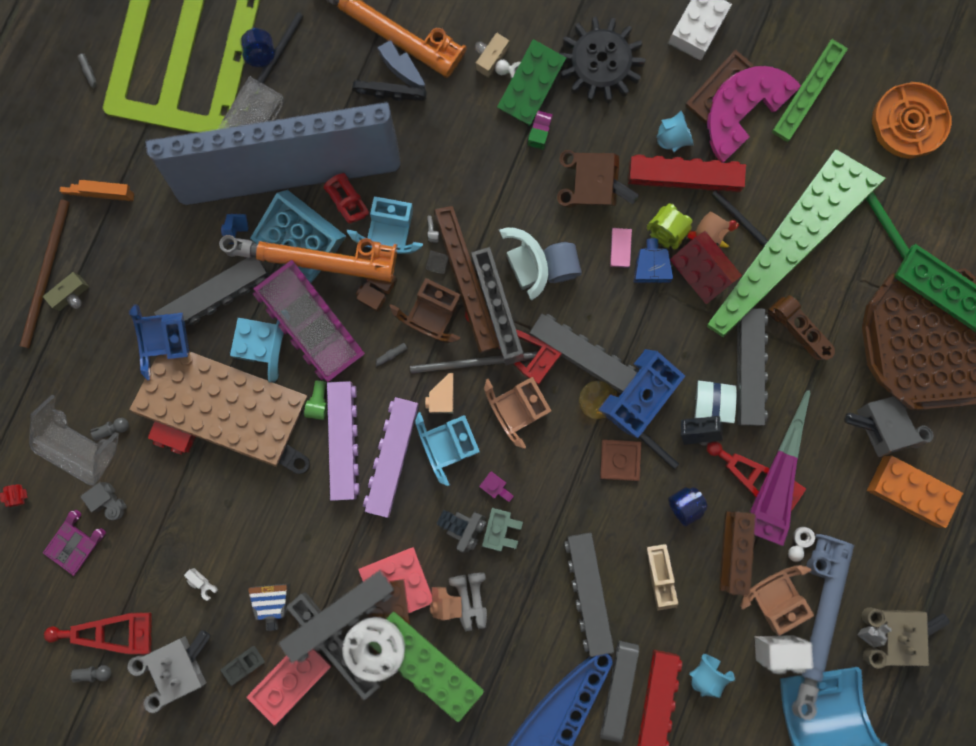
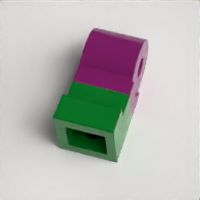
M537 111L527 146L544 150L553 114Z

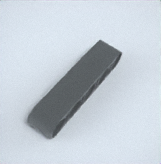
M618 641L601 727V739L618 743L622 742L639 653V645Z

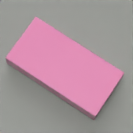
M612 229L610 267H630L632 229Z

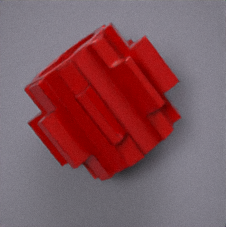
M20 484L6 486L3 488V493H0L1 503L4 502L5 507L25 504L24 499L27 498L26 489H23Z

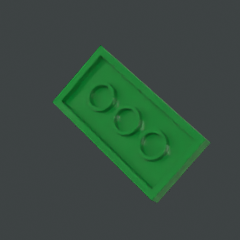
M533 39L497 108L530 126L566 57Z

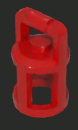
M345 173L332 177L324 184V190L330 195L338 211L341 212L348 223L357 222L368 215V209L362 202L360 195L352 187ZM342 187L348 197L343 199L337 189ZM356 205H358L362 212L350 216L347 211L354 210L357 207Z

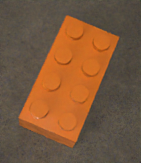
M883 456L867 489L868 492L936 528H947L963 494L959 490L893 456Z

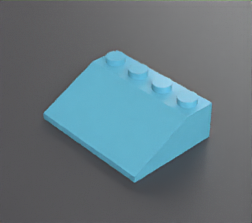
M286 190L276 193L250 239L257 244L259 241L336 253L346 235L290 191ZM298 267L310 283L321 271Z

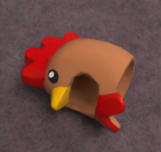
M710 211L701 220L696 231H691L687 234V237L693 240L696 236L706 231L718 247L726 248L729 245L723 241V238L729 232L737 229L739 224L735 220L727 222Z

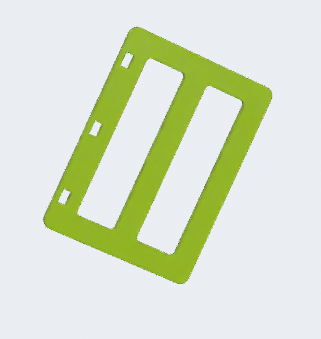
M130 0L103 105L105 113L109 116L192 133L229 128L260 0L254 1L253 8L248 7L249 0H237L210 113L207 116L178 110L205 0H184L157 105L126 99L151 0ZM236 52L242 53L240 63L234 61ZM223 106L229 107L226 117L221 116Z

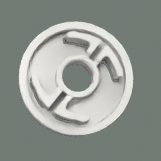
M367 618L358 622L348 632L343 645V655L348 668L356 676L367 681H381L393 675L400 667L405 655V642L399 629L388 620ZM375 641L381 645L382 653L380 655H372L368 651V644Z

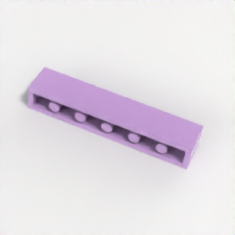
M328 382L330 500L356 499V495L360 494L359 483H356V476L359 475V465L355 464V456H358V444H355V437L358 436V427L354 425V417H357V406H354L353 398L357 397V390L352 382Z
M396 397L394 401L390 402L388 412L391 413L390 419L385 421L383 428L386 434L384 439L381 438L378 447V450H381L380 456L375 458L373 469H376L375 475L370 477L368 488H371L370 494L365 496L363 507H366L365 512L387 518L390 517L419 404Z

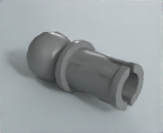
M123 417L117 418L113 424L108 421L103 426L91 429L92 438L97 441L110 435L115 436V431L119 433L125 432L129 428V422Z
M105 665L99 666L97 669L94 666L87 669H73L71 673L73 683L81 681L93 683L96 678L99 681H106L111 677V669Z

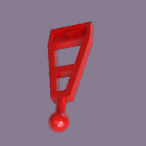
M465 312V318L469 322L467 312ZM516 329L518 338L541 349L527 368L520 361L513 364L527 378L533 377L536 384L540 385L562 353L538 338Z
M718 441L709 442L707 445L708 454L719 456L728 462L725 467L756 498L759 491L753 486V483L761 472L768 474L770 468L736 453L731 456L722 449V445ZM737 461L754 468L747 479L735 467ZM794 481L791 511L806 490L805 487Z
M152 612L124 614L71 626L70 630H59L57 627H49L44 632V638L50 643L56 642L60 638H70V643L126 654L151 653ZM129 620V646L104 642L106 624ZM96 627V640L79 637V630Z

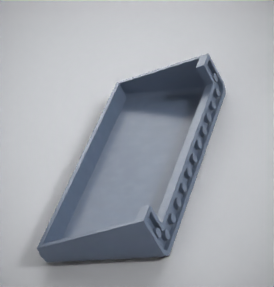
M388 103L146 141L148 155L178 201L185 205L325 183L341 173H345L348 179L393 172L400 167L397 137Z

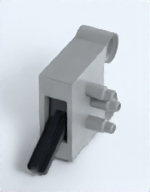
M201 630L191 645H189L185 636L150 654H142L129 661L128 671L132 675L138 676L150 670L158 688V691L150 694L144 701V707L148 712H157L165 707L167 703L206 684L196 657L211 637L207 631ZM138 660L143 663L142 670L137 667ZM153 697L158 698L159 706L153 704Z

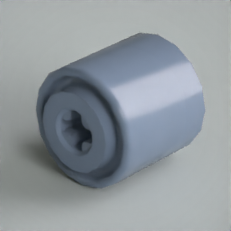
M561 242L550 245L543 250L548 264L549 283L564 282L582 275L575 244Z

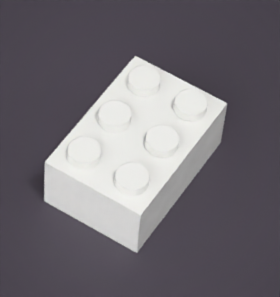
M691 0L673 31L669 44L702 60L732 4L725 0Z
M794 635L755 636L756 661L761 663L762 666L767 667V669L772 670L773 673H785V669H793V672L803 673L806 672V669H813L810 642Z

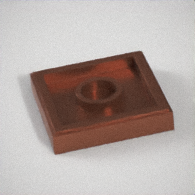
M602 440L600 479L640 481L641 442Z

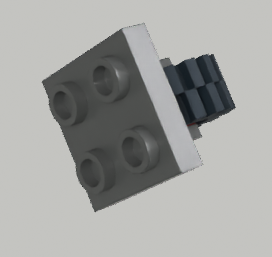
M443 510L437 525L448 530L446 534L460 540L456 549L462 552H469L475 549L478 543L476 537L479 532H483L487 522L485 521V516L476 512L469 518L459 512L454 515Z

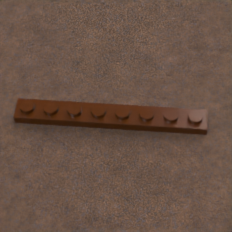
M449 206L435 209L434 216L479 352L483 353L498 349L500 346L454 208Z

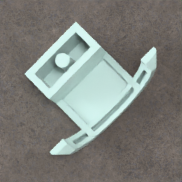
M516 228L500 229L499 231L503 239L515 238L522 241L521 246L508 251L506 257L521 289L524 290L532 286L527 292L530 299L533 300L539 296L547 283L548 264L544 252L538 242L525 231Z

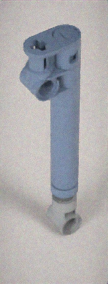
M822 534L815 535V538L818 539L816 548L807 562V568H811V571H809L811 574L825 578L810 638L813 669H806V672L802 673L801 676L805 677L804 683L800 684L797 700L792 705L794 715L807 720L813 719L817 713L815 706L819 691L817 684L822 682L823 672L825 671L854 550L853 544ZM817 561L822 565L820 571L816 568ZM806 704L807 712L802 714L801 707Z

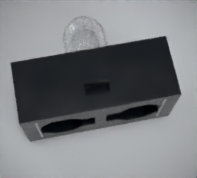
M712 416L681 420L683 444L700 443L706 446L710 442L723 441L721 417Z

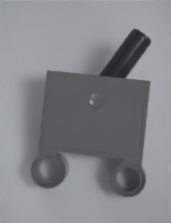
M894 396L868 403L857 410L859 415L847 413L844 418L847 424L866 429L878 457L910 447L916 449L933 440V432L929 427L920 426L917 429L914 428L906 412L908 408Z

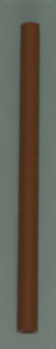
M60 200L19 345L21 347L30 348L43 296L70 202Z

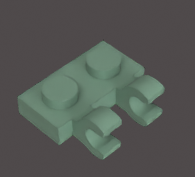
M492 508L482 546L502 551L503 546L516 549L518 541L505 538L507 527L521 530L523 522L510 519V512Z

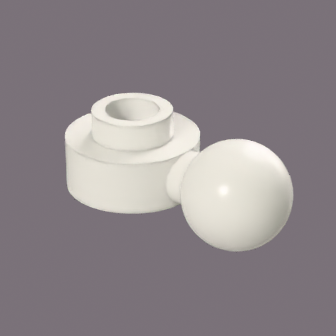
M499 60L495 64V71L499 75L510 73L511 78H513L521 62H516L510 66L507 61Z
M799 527L794 532L793 538L796 546L791 547L788 551L789 558L794 562L801 561L804 558L803 548L811 546L815 541L814 532L807 527ZM802 533L806 534L805 540L800 539Z

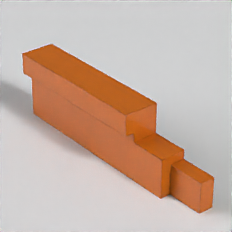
M79 180L78 185L71 184L70 188L60 187V192L67 195L133 201L134 193L129 189L130 186L126 184Z

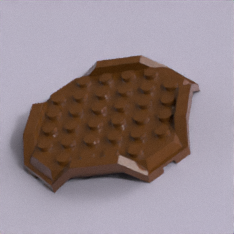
M967 269L955 270L976 284V277ZM895 273L890 274L866 305L862 324L867 366L882 387L910 410L975 405L976 332L894 277Z

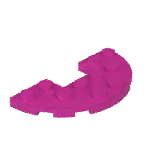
M768 66L751 67L737 72L728 78L716 92L712 100L711 111L708 113L707 129L710 132V145L716 158L723 163L749 138V135L738 122L755 105L763 100L771 112H775L801 85L786 72Z

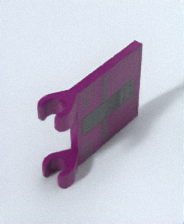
M78 510L69 512L65 522L43 551V554L73 576L76 575L95 546L106 534V531L100 528L96 529L90 538L76 528L73 524L81 517V513Z

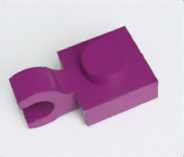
M492 471L479 486L493 498H496L499 494L510 502L514 497L503 488L506 482Z

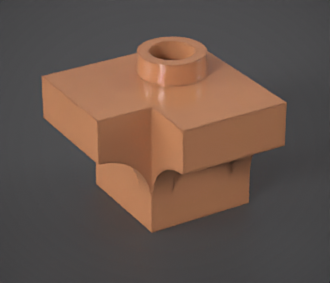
M432 587L430 612L433 618L449 620L462 617L461 597L450 596L446 588Z

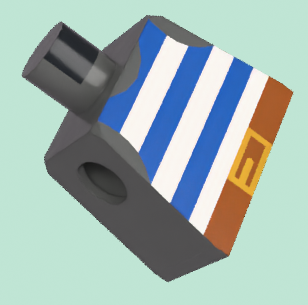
M290 583L253 586L249 588L255 619H266V631L278 630V618L287 616L288 609L286 607L289 603Z

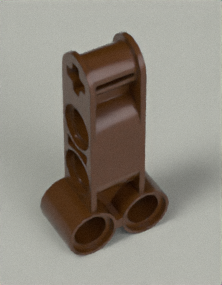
M793 296L781 297L767 310L769 315L775 321L781 322L814 359L828 360L834 356V346L800 310L801 305ZM796 318H797V319L799 320V322H800V325H799L798 328H797V327L795 326V324H794V321H795ZM808 333L812 334L811 342L807 339Z

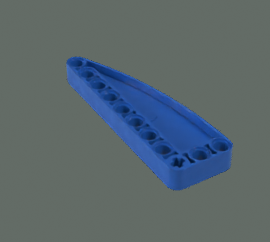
M610 655L589 656L566 675L528 715L507 746H572L611 668L612 659ZM600 656H606L607 662L604 665H598L597 659ZM597 674L598 681L595 683L588 682L589 676ZM581 693H589V699L587 701L579 700ZM577 710L581 713L580 717L575 720L570 718V714ZM565 729L572 731L568 738L561 736V732Z

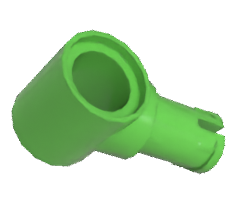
M315 381L312 397H310V401L307 400L305 405L304 417L325 420L327 413V403H325L324 399L326 382Z

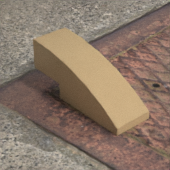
M667 545L647 547L657 611L677 608L678 600L674 587L675 581Z

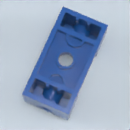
M647 349L643 351L634 363L639 372L619 397L609 395L599 408V411L622 431L636 438L641 435L685 377L682 372L658 351ZM648 389L650 391V397L644 400L642 397V393L644 390Z

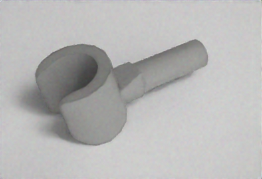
M428 216V240L430 242H438L439 231H433L432 216Z

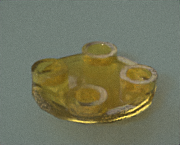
M603 381L590 382L580 392V408L590 418H607L599 411V408L609 395L616 396V392Z

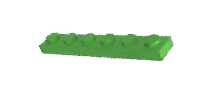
M831 39L773 129V134L786 142L791 139L848 48Z

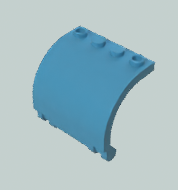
M859 667L823 672L822 682L817 684L819 689L815 704L817 713L810 720L799 718L792 711V705L797 700L800 684L804 683L805 677L794 676L780 679L783 712L793 746H887L886 743L880 742L870 724L863 698L862 671ZM806 704L801 707L802 714L807 712Z

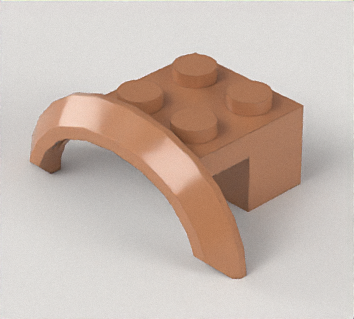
M531 377L496 398L493 386L489 379H487L484 391L499 423L515 446L526 448L523 440L515 432L551 412L535 380Z
M794 566L765 578L750 588L749 596L744 595L740 605L741 608L745 609L750 606L752 599L755 598L772 631L779 636L814 616L805 598L798 594L789 578L795 575H804L811 571V568Z

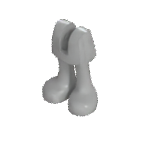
M485 573L468 574L473 607L470 606L466 575L449 578V584L457 588L461 597L462 617L459 618L464 630H472L471 616H476L475 620L478 629L485 628L487 610L482 606L480 585L486 579Z

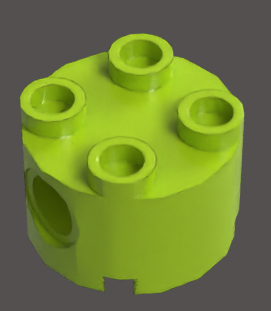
M667 204V206L661 207L658 214L647 224V230L651 229V237L658 239V243L666 248L673 246L672 249H677L684 237L691 232L693 221L689 216L677 211L673 204Z

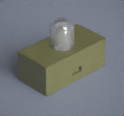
M72 272L46 293L43 298L53 309L61 311L68 304L72 308L78 309L82 305V301L78 296L88 289L89 286L80 275Z

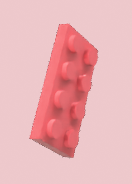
M314 648L308 652L309 657L300 664L298 661L292 664L286 655L246 697L274 726L332 666Z

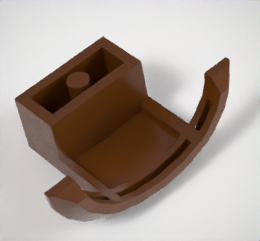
M425 278L409 316L405 315L398 307L390 304L393 315L399 321L426 336L446 343L459 341L461 338L454 334L444 333L460 302L461 294Z

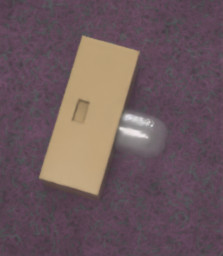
M496 33L488 45L483 42H477L474 48L481 56L476 62V70L489 78L495 69V64L502 59L509 49V40Z

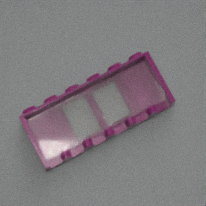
M290 260L254 287L256 292L253 295L260 303L264 301L268 306L266 309L272 319L276 317L279 320V328L284 334L289 333L293 338L290 340L297 350L299 348L302 349L305 353L303 358L309 365L313 363L317 368L315 373L321 380L325 378L329 382L365 354L293 260Z

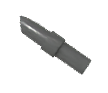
M80 54L78 59L82 66V71L90 86L95 88L97 83L93 70L85 54Z
M402 343L396 348L387 351L386 354L376 359L375 366H380L396 358L397 355L408 349L406 344Z

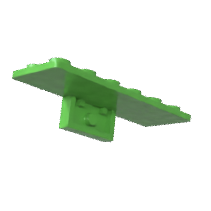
M392 612L386 620L399 629L405 642V655L398 668L399 673L405 679L412 681L417 690L421 693L424 692L453 719L459 722L483 694L484 690L396 612ZM372 641L369 643L380 654L382 653V647L378 642Z

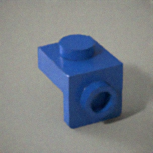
M227 214L225 224L221 226L222 236L231 235L236 238L237 231H248L246 215Z

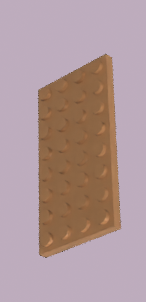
M189 351L188 357L167 359V354L157 355L150 368V380L145 378L129 410L131 413L277 467L308 397L305 394Z

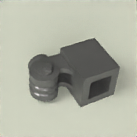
M99 482L80 496L91 512H99L106 507L105 516L109 520L121 519L124 515V509L127 508L122 499H117V496L114 494L116 491L110 483Z

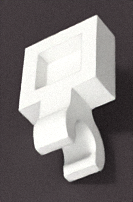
M195 568L189 569L184 575L188 579L187 583L190 586L201 589V595L204 600L208 601L211 599L207 595L208 589L214 593L218 591L216 586L211 585Z

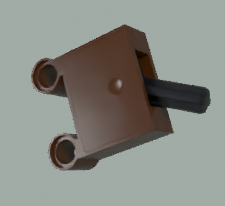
M565 150L561 153L559 158L561 165L568 169H576L575 191L569 189L559 191L557 201L560 205L569 208L576 205L616 206L617 195L634 204L638 200L639 195L618 181L619 155L615 153H575L571 150ZM573 155L574 160L568 165L567 160ZM567 194H570L571 200L566 203L565 197Z

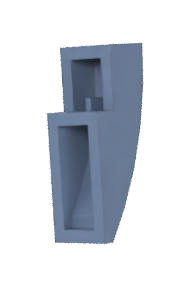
M391 40L377 47L384 63L398 78L411 87H417L418 89L420 87L426 90L425 83L407 52L400 56Z

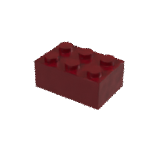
M706 231L696 236L670 259L705 304L717 297L742 276Z

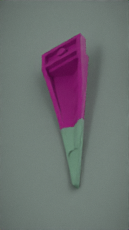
M810 391L805 392L750 510V513L756 515L754 535L781 546L784 545L790 527L795 473Z

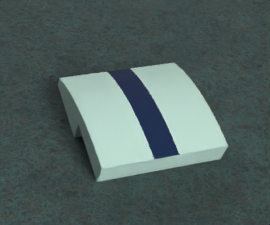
M697 381L694 418L720 416L722 422L733 424L736 412V386Z

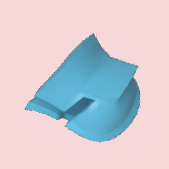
M682 111L673 118L661 120L662 124L656 137L661 147L672 150L674 153L683 146H693L690 130L687 127Z
M707 654L702 655L699 666L690 672L692 687L700 692L701 696L721 697L724 687L734 681L735 676L732 671L725 675L718 672L717 668L721 661Z

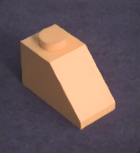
M449 373L429 392V397H426L425 406L426 409H429L430 413H453V373Z

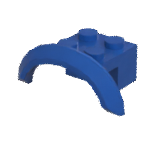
M135 304L129 313L133 319L137 335L140 371L147 380H150L149 356L167 354V359L188 357L189 346L183 313L142 317L139 306Z

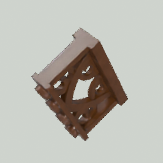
M725 511L719 590L736 595H750L755 514Z

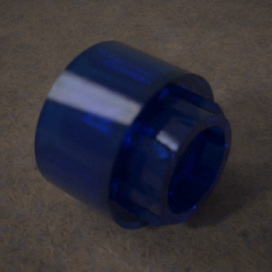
M252 28L242 35L240 40L243 59L247 64L253 67H264L274 60L275 49L273 39L267 31L260 28Z
M685 487L668 497V502L674 515L684 526L687 527L704 516L707 502L697 488L691 487L689 489Z

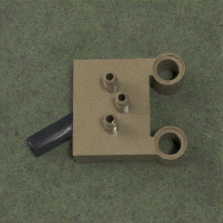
M868 607L862 612L864 623L873 627H880L886 624L892 631L885 635L887 640L881 646V650L873 647L865 649L863 660L875 668H882L885 665L929 666L928 636L948 625L949 619L945 614H940L927 622V613L923 611L879 610ZM875 612L877 619L872 622L871 615ZM877 653V654H878V659H877V661H876V662H872V656H873V654Z

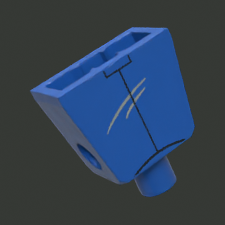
M647 239V249H640L638 252L634 283H670L673 275L668 250L658 249V239Z

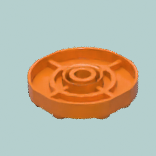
M909 82L892 87L880 98L873 111L872 124L877 140L888 152L898 157L912 159L930 154L943 144L949 135L952 117L945 98L936 89L923 83ZM908 119H912L913 124H911Z

